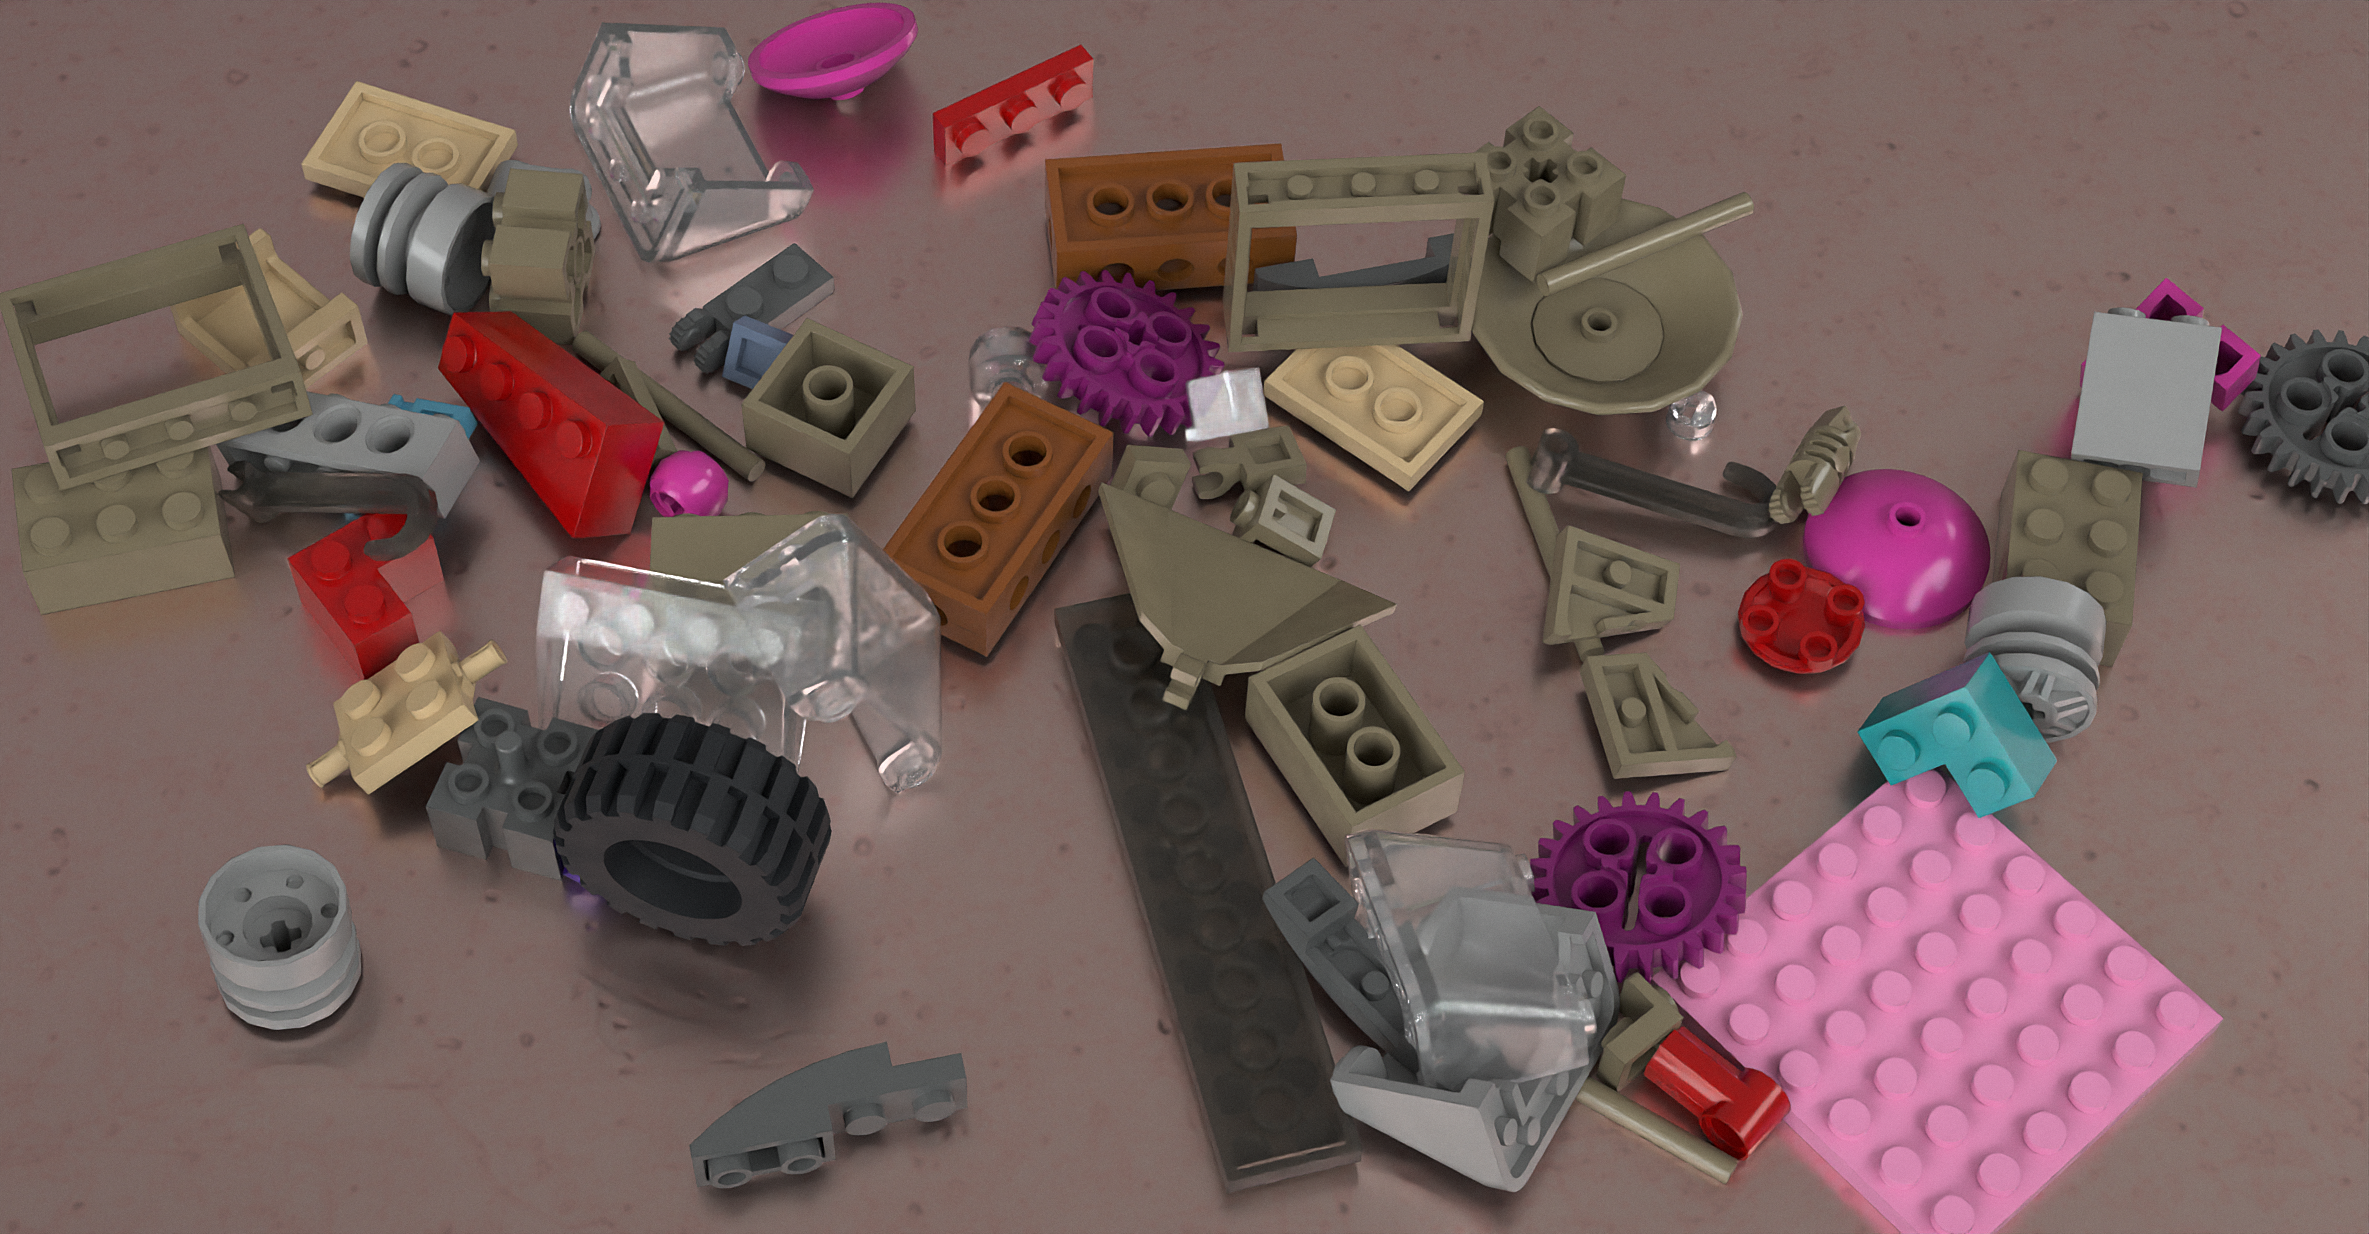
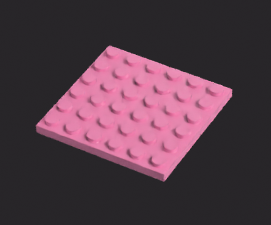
M1939 767L1892 786L1888 781L1746 898L1745 913L1739 914L1738 932L1736 935L1724 934V951L1721 954L1704 948V967L1698 969L1683 959L1678 961L1677 979H1672L1662 968L1652 977L1650 985L1655 984L1662 987L1670 994L1678 1007L1679 1013L1684 1017L1682 1024L1691 1033L1741 1072L1745 1068H1753L1771 1077L1786 1093L1791 1104V1110L1783 1120L1902 1234H1996L2211 1036L2224 1019L1996 817L1989 814L1978 818L1958 784Z

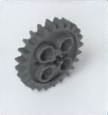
M2317 329L2313 330L2307 344L2295 333L2290 335L2285 347L2274 342L2271 344L2266 357L2261 356L2256 378L2240 393L2244 398L2238 408V413L2247 417L2241 429L2242 434L2258 436L2251 451L2253 454H2272L2273 458L2267 468L2268 471L2274 472L2282 468H2287L2291 471L2288 479L2289 486L2293 487L2303 479L2311 482L2310 490L2312 497L2317 498L2324 487L2333 490L2337 503L2342 504L2348 492L2354 491L2363 504H2368L2369 337L2363 336L2356 346L2350 345L2344 331L2338 330L2333 342H2327L2322 333ZM2361 396H2363V397L2361 398V400L2359 401V403H2358L2356 409H2353V407H2354L2356 401L2358 400V398H2360ZM2325 422H2327L2328 424H2327V426L2325 427L2323 433H2322L2321 435H2319V433L2321 432V430H2322V428H2323Z

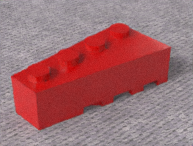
M512 311L453 312L438 369L466 405L470 407L477 419L573 539L630 534L665 422Z

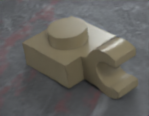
M1289 425L1232 434L1229 438V448L1207 447L1193 452V459L1199 473L1206 474L1192 477L1193 486L1200 499L1217 498L1225 494L1233 484L1239 481L1242 482L1245 491L1247 489L1255 491L1273 474L1292 485L1306 483L1307 464Z

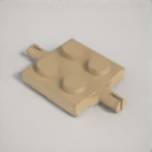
M438 631L422 643L409 646L399 655L396 661L368 680H361L353 684L340 699L333 703L340 729L339 740L335 747L313 762L306 764L308 774L319 787L323 788L328 782L350 768L353 780L369 795L478 721L473 704L476 682L508 662L504 652L491 639L480 649L460 661L456 647L441 631Z

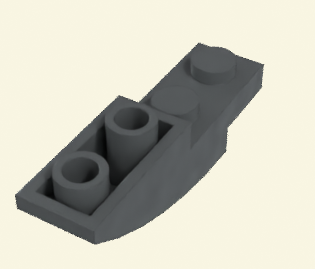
M883 1042L832 1056L788 1074L745 1098L711 1124L689 1145L697 1187L712 1185L717 1188H733L747 1183L753 1176L782 1171L786 1174L807 1173L820 1167L823 1162L836 1160L833 1134L847 1132L851 1135H868L883 1129L888 1123L913 1118L922 1122H933L949 1117L955 1110L968 1108L967 1078L962 1055L958 1053L892 1066L888 1044Z

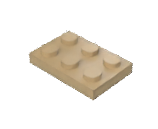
M356 81L301 165L306 180L365 198L367 191L380 173L394 163H408L419 167L424 173L438 174L448 185L462 183L487 192L497 166L511 158L518 143L516 132L513 129Z
M1398 345L1296 349L1264 381L1263 391L1265 397L1407 491H1410L1480 418L1484 404L1482 399Z

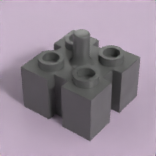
M478 697L474 704L478 721L462 731L457 740L464 764L446 763L426 804L436 844L438 847L484 860L488 859L493 846L508 851L513 868L562 881L564 865L561 855L557 852L553 834V821L589 739L598 729L552 717L547 729H538L531 727L528 710Z

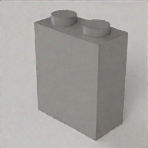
M2124 307L2111 308L2108 310V313L2094 312L2071 460L2143 473L2142 480L2197 488L2222 327L2209 326L2207 320L2189 315L2174 316L2171 318V321L2149 319L2139 310Z

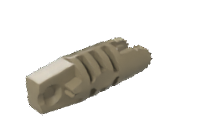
M1846 406L1825 411L1803 437L1776 489L1773 491L1769 502L1768 511L1770 512V518H1773L1775 522L1780 524L1794 522L1798 518L1797 515L1801 514L1803 508L1807 509L1808 514L1811 513L1812 516L1824 514L1826 508L1831 503L1855 460L1856 448L1861 437V431L1852 420L1851 413Z

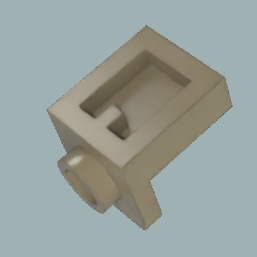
M1127 445L1110 486L1172 510L1191 463L1183 449Z
M1273 474L1255 491L1247 489L1239 497L1230 516V521L1235 524L1232 535L1250 543L1257 539L1292 560L1312 567L1322 558L1336 509Z
M1638 972L1633 973L1625 980L1621 991L1619 1011L1625 1018L1612 1027L1601 1042L1604 1051L1596 1076L1606 1086L1617 1092L1621 1091L1645 1071L1647 1063L1653 1057L1660 1044L1674 1029H1680L1684 1018L1679 1013L1678 1007L1670 994L1658 985H1650Z

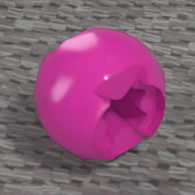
M679 450L662 459L651 475L650 499L663 517H674L684 513L699 516H719L728 501L729 480L723 469L710 456L698 450L692 452Z

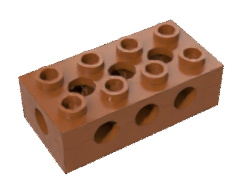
M1281 143L1045 159V212L1055 289H1058L1064 277L1076 283L1082 271L1087 272L1097 282L1102 270H1107L1112 275L1114 281L1118 283L1122 282L1126 273H1130L1135 286L1142 289L1151 280L1155 283V291L1224 286L1233 165L1238 162L1284 161ZM1296 226L1252 228L1247 284H1254L1256 268L1295 262Z
M1004 382L875 559L877 604L987 657L1099 496L1098 490L1101 482L1107 484L1112 477L1114 432Z

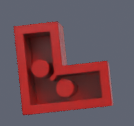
M400 495L287 558L301 602L361 680H368L396 661L406 648L419 643L412 613L404 603L444 581L433 536Z

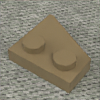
M1568 525L1557 534L1542 642L1555 645L1663 628L1674 619L1680 563Z
M1646 652L1587 656L1579 672L1614 779L1729 770L1737 757L1734 748L1727 740L1718 745L1695 721L1699 713L1696 706L1683 692L1677 691L1669 684L1666 674Z

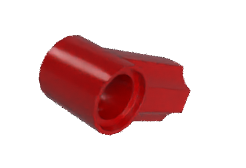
M1684 1026L1678 1030L1674 1029L1647 1063L1644 1075L1699 1118L1700 1128L1713 1146L1739 1161H1745L1791 1110V1104L1786 1093L1771 1077L1753 1068H1745L1741 1072Z

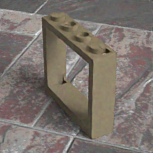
M1486 152L1234 163L1223 294L1228 352L1470 341L1495 202ZM1456 219L1446 283L1247 292L1252 228ZM1457 317L1458 327L1440 328V325H1453L1454 318ZM1245 334H1255L1253 337H1242Z
M244 224L0 293V310L40 437L60 491L313 415L301 370ZM243 285L271 361L59 423L34 345Z

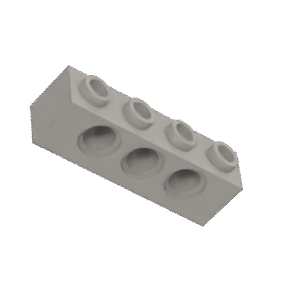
M308 391L306 392L313 415L216 444L237 477L379 506L400 495L414 513L442 519L446 518L480 462L466 436L463 426L458 420L447 415H427L402 410L392 404L376 405L350 400L340 394L324 395Z

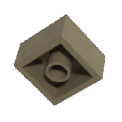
M806 318L741 404L746 448L853 498L916 411L914 366Z

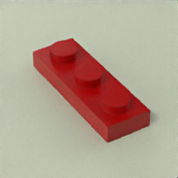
M1080 44L934 112L933 139L935 154L947 167L966 157L976 156L987 147L1010 136L1025 133L1036 124L1061 112L1076 109L1085 101L1093 98L1094 59Z

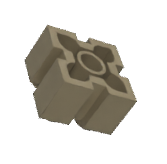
M1540 106L1506 129L1503 147H1495L1488 142L1475 151L1486 152L1495 202L1489 235L1493 233L1501 240L1499 256L1533 284L1537 281V274L1552 269L1567 259L1571 238L1585 246L1617 222L1626 179L1625 173L1592 147L1586 151L1577 152L1571 147L1574 133Z
M510 168L505 192H496L493 201L492 220L493 226L496 229L494 239H486L482 247L483 276L491 277L492 281L489 293L490 312L512 311L556 344L572 345L578 335L584 309L582 296L584 288H588L596 252L591 221H586L588 201L583 174Z

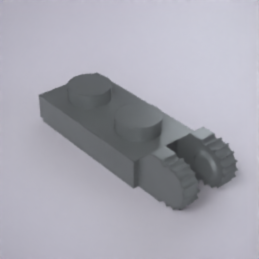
M793 243L705 304L703 309L694 308L687 313L684 318H681L672 327V331L669 333V340L682 352L684 350L688 351L695 344L705 340L703 344H700V348L696 350L693 361L701 371L707 374L709 372L713 373L714 370H718L720 366L725 365L732 327L736 320L746 315L782 330L833 294L835 290L834 277L796 243Z

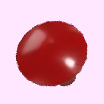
M1791 558L1781 559L1772 564L1769 573L1760 576L1744 592L1738 611L1741 636L1756 656L1774 668L1796 674L1824 672L1844 663L1859 647L1865 628L1863 615L1864 596L1858 588L1845 584L1828 572L1806 567L1801 562Z

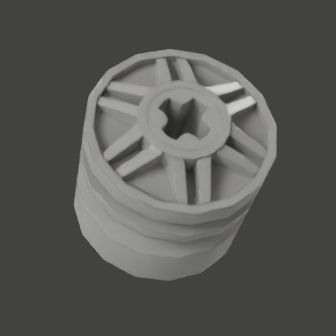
M408 163L392 164L380 173L369 188L357 213L350 244V262L354 275L366 284L374 287L383 286L388 292L395 295L409 293L417 303L450 316L453 315V312H468L478 303L491 283V277L483 276L481 254L484 241L486 239L493 240L496 231L492 220L495 196L462 183L448 185L440 175L424 173L419 167Z
M2011 577L1990 583L1975 594L1969 608L1965 636L1967 652L1962 663L1990 652L2046 743L2072 738L2090 727L2097 712L2098 698L2096 692L2100 685L2098 666L2103 657L2107 624L2103 607L2088 592L2068 582L2046 577Z
M288 844L264 846L231 858L210 877L199 899L198 925L205 948L210 956V965L215 974L217 988L228 1009L248 1024L273 1030L301 1028L330 1016L351 996L361 975V948L357 938L356 927L352 921V910L346 886L332 863L313 850Z

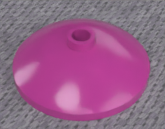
M864 3L831 9L796 21L764 39L751 52L748 58V67L753 80L773 92L807 99L832 98L833 100H846L863 92L864 87L882 78L906 55L917 37V22L914 13L910 9L892 3Z
M1874 469L1844 477L1824 514L1812 516L1809 513L1803 533V552L1807 567L1828 572L1845 584L1858 588L1863 594L1865 601L1863 608L1864 621L1888 628H1928L1955 618L1971 605L1975 594L1982 590L1990 568L1991 554L1988 536L1981 520L1969 504L1956 492L1940 482L1924 475L1904 470ZM1899 522L1908 524V525H1910L1911 527L1904 526V525L1900 524Z

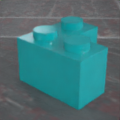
M1990 652L1884 696L1857 731L1891 786L1945 764L1978 818L2035 797L2057 762L2053 752Z

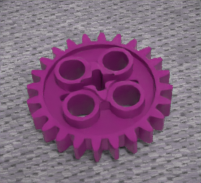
M1102 270L1097 282L1085 271L1080 273L1076 283L1064 277L1058 289L1050 288L1031 323L1034 329L1029 337V342L1037 346L1032 359L1034 362L1047 365L1042 375L1044 381H1060L1062 383L1057 397L1065 399L1075 396L1080 400L1076 411L1080 415L1088 412L1090 409L1099 412L1098 421L1100 426L1104 427L1111 418L1119 420L1124 434H1129L1134 423L1140 424L1148 437H1153L1159 425L1170 435L1175 434L1180 423L1191 428L1197 417H1204L1223 383L1219 375L1225 366L1223 361L1215 358L1220 349V344L1205 340L1211 329L1210 326L1207 324H1193L1190 321L1196 311L1193 307L1177 309L1173 305L1176 300V294L1171 292L1161 298L1155 294V283L1151 280L1145 284L1143 289L1136 287L1130 273L1125 274L1121 283L1115 282L1107 270Z
M1626 791L1622 798V806L1613 807L1602 795L1598 797V812L1590 814L1578 805L1573 807L1574 826L1560 820L1553 822V839L1540 838L1538 841L1539 858L1530 859L1529 902L1596 912L1612 966H1614L1617 982L1622 983L1629 969H1638L1640 975L1650 984L1653 977V968L1663 967L1672 979H1677L1678 961L1685 959L1689 964L1700 969L1704 967V948L1721 954L1724 951V934H1737L1739 914L1745 913L1747 870L1745 866H1740L1741 849L1739 845H1727V828L1725 825L1708 830V811L1705 809L1688 818L1685 816L1684 799L1679 798L1669 809L1660 807V798L1657 792H1652L1645 805H1636L1632 793ZM1648 842L1650 845L1646 854V874L1642 876L1640 882L1638 913L1635 926L1632 930H1624L1629 915L1628 898L1633 895L1635 888L1636 862L1639 848L1642 843Z

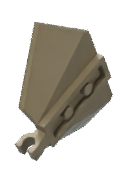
M1102 482L1100 484L1098 493L1139 621L1164 649L1161 662L1173 666L1170 675L1172 680L1166 688L1162 699L1165 702L1187 710L1202 679L1221 686L1226 674L1261 671L1360 624L1363 627L1393 614L1396 609V603L1138 496Z

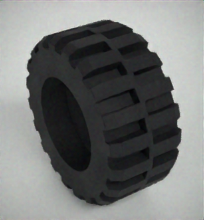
M643 713L635 719L630 715L619 718L598 730L589 739L553 821V834L557 852L561 855L563 865L571 875H578L580 877L581 886L592 895L599 894L605 898L607 905L622 914L627 912L639 918V923L656 930L657 927L673 931L674 936L693 940L694 937L707 939L709 944L726 946L731 941H737L741 946L755 945L762 939L767 942L778 937L796 924L806 904L832 833L830 827L831 820L824 798L819 797L817 787L808 776L800 777L797 774L796 765L782 755L776 757L766 751L765 744L751 737H748L747 740L730 733L731 728L713 722L710 726L697 723L694 717L676 714L672 718H663L659 713Z

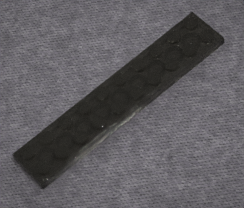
M1131 593L1055 608V627L1226 1193L1360 1162L1363 1148L1353 1117L1343 1112L1333 1093L1330 1079L1333 1076L1336 1065L1302 961L1280 931L1262 900L1264 891L1272 887L1276 882L1211 683L1204 679L1201 680L1187 710L1162 700L1165 690L1172 680L1170 675L1173 666L1161 662L1164 649L1139 621Z

